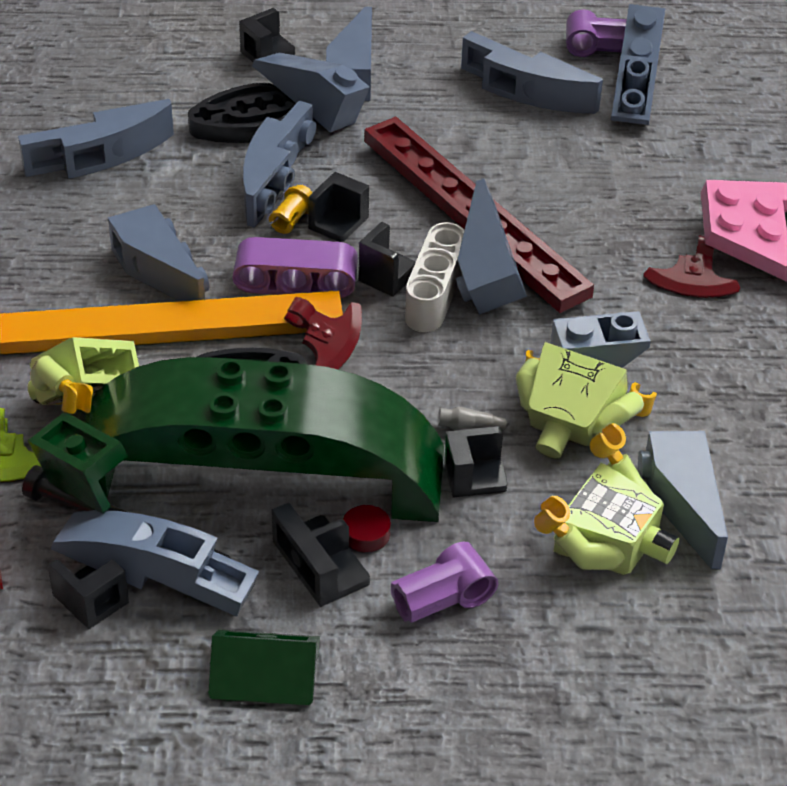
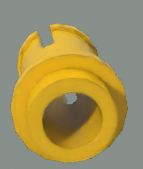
M304 185L289 187L284 194L283 202L269 216V222H274L271 224L272 228L282 234L290 233L302 215L308 214V198L313 192Z

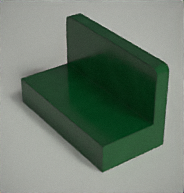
M63 412L32 436L28 442L51 484L104 514L111 506L98 480L128 457L122 443L117 439Z
M232 630L216 631L212 635L209 697L220 700L311 705L314 700L316 661L319 657L320 636Z

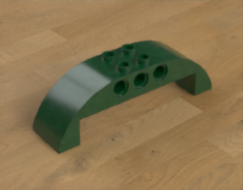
M186 357L160 360L136 367L112 379L92 397L90 413L82 411L79 420L120 441L128 456L123 461L392 480L391 519L439 522L444 444L426 417L405 398L377 382L354 373L309 364L227 358ZM116 466L98 480L106 498L109 495Z

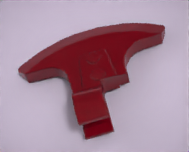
M699 235L696 255H679L678 261L673 267L668 269L649 267L643 275L649 282L662 289L692 297H721L740 291V285L737 280L719 277L712 270L714 248L705 244L704 235Z
M295 297L284 319L292 326L307 330L302 344L313 351L316 359L315 365L339 370L349 359L358 343L362 325L361 305L351 302L342 316L330 318L316 311L315 307L306 299Z

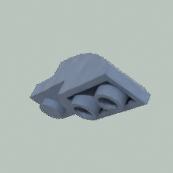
M629 4L611 120L649 125L666 8Z
M473 31L463 37L461 69L483 78L482 89L520 103L551 110L592 114L599 111L603 84L602 78L541 51L531 58Z
M170 99L93 112L94 122L18 136L25 176L65 170L68 179L105 170L145 154L174 135Z
M298 101L281 121L266 117L253 136L246 152L243 167L244 207L248 226L255 228L265 214L271 213L275 202L283 192H286L292 186L295 171L291 168V165L295 162L298 153L303 147L312 142L316 133V123L313 121V104Z
M97 510L74 512L53 541L51 550L96 570L113 559L125 570L126 581L130 585L142 589L148 578L236 617L253 589L259 573L258 570L215 552L214 549L218 537L170 520L122 511H106L104 514Z

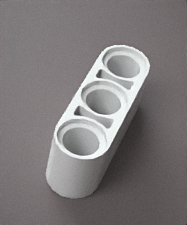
M448 222L438 223L432 226L427 234L406 286L405 322L412 330L431 332L440 328L443 324L458 286L456 278L462 275L458 255L464 229L457 224Z

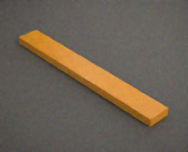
M324 291L1 313L0 354L43 352L72 337L134 341L135 345L306 333L307 330L305 328L301 329L292 326L284 319L295 297L306 299L315 307L316 311L330 318L342 316L343 311L340 292Z

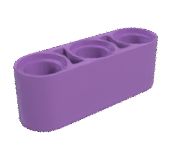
M251 237L243 240L238 246L232 279L240 290L248 293L280 295L339 291L340 298H344L354 291L358 254L352 246L342 242Z

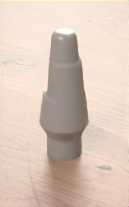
M458 406L453 409L439 408L437 424L438 426L450 427L454 431L499 426L501 430H505L507 420L502 417L493 416L491 413Z

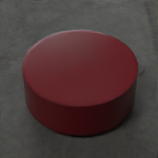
M360 505L350 509L343 517V520L349 526L350 548L359 552H374L383 548L388 543L391 522L388 514L381 508L373 505Z

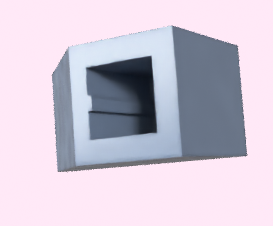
M637 311L553 319L550 344L623 368L650 348L651 341L641 314Z

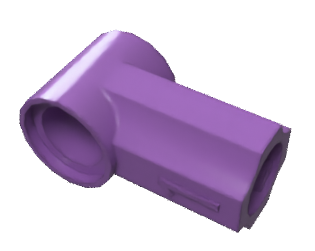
M577 10L569 15L566 22L567 49L571 54L578 57H587L595 51L622 52L627 20L597 18L589 10Z
M459 542L446 548L439 555L435 564L391 582V595L402 619L405 622L409 620L412 623L457 603L464 608H474L485 603L497 590L498 579L469 542Z

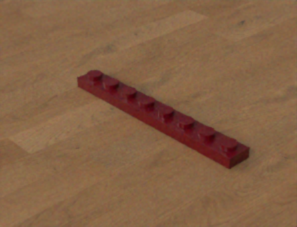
M396 116L364 129V142L465 230L476 184ZM494 200L523 282L559 313L593 298L594 284Z

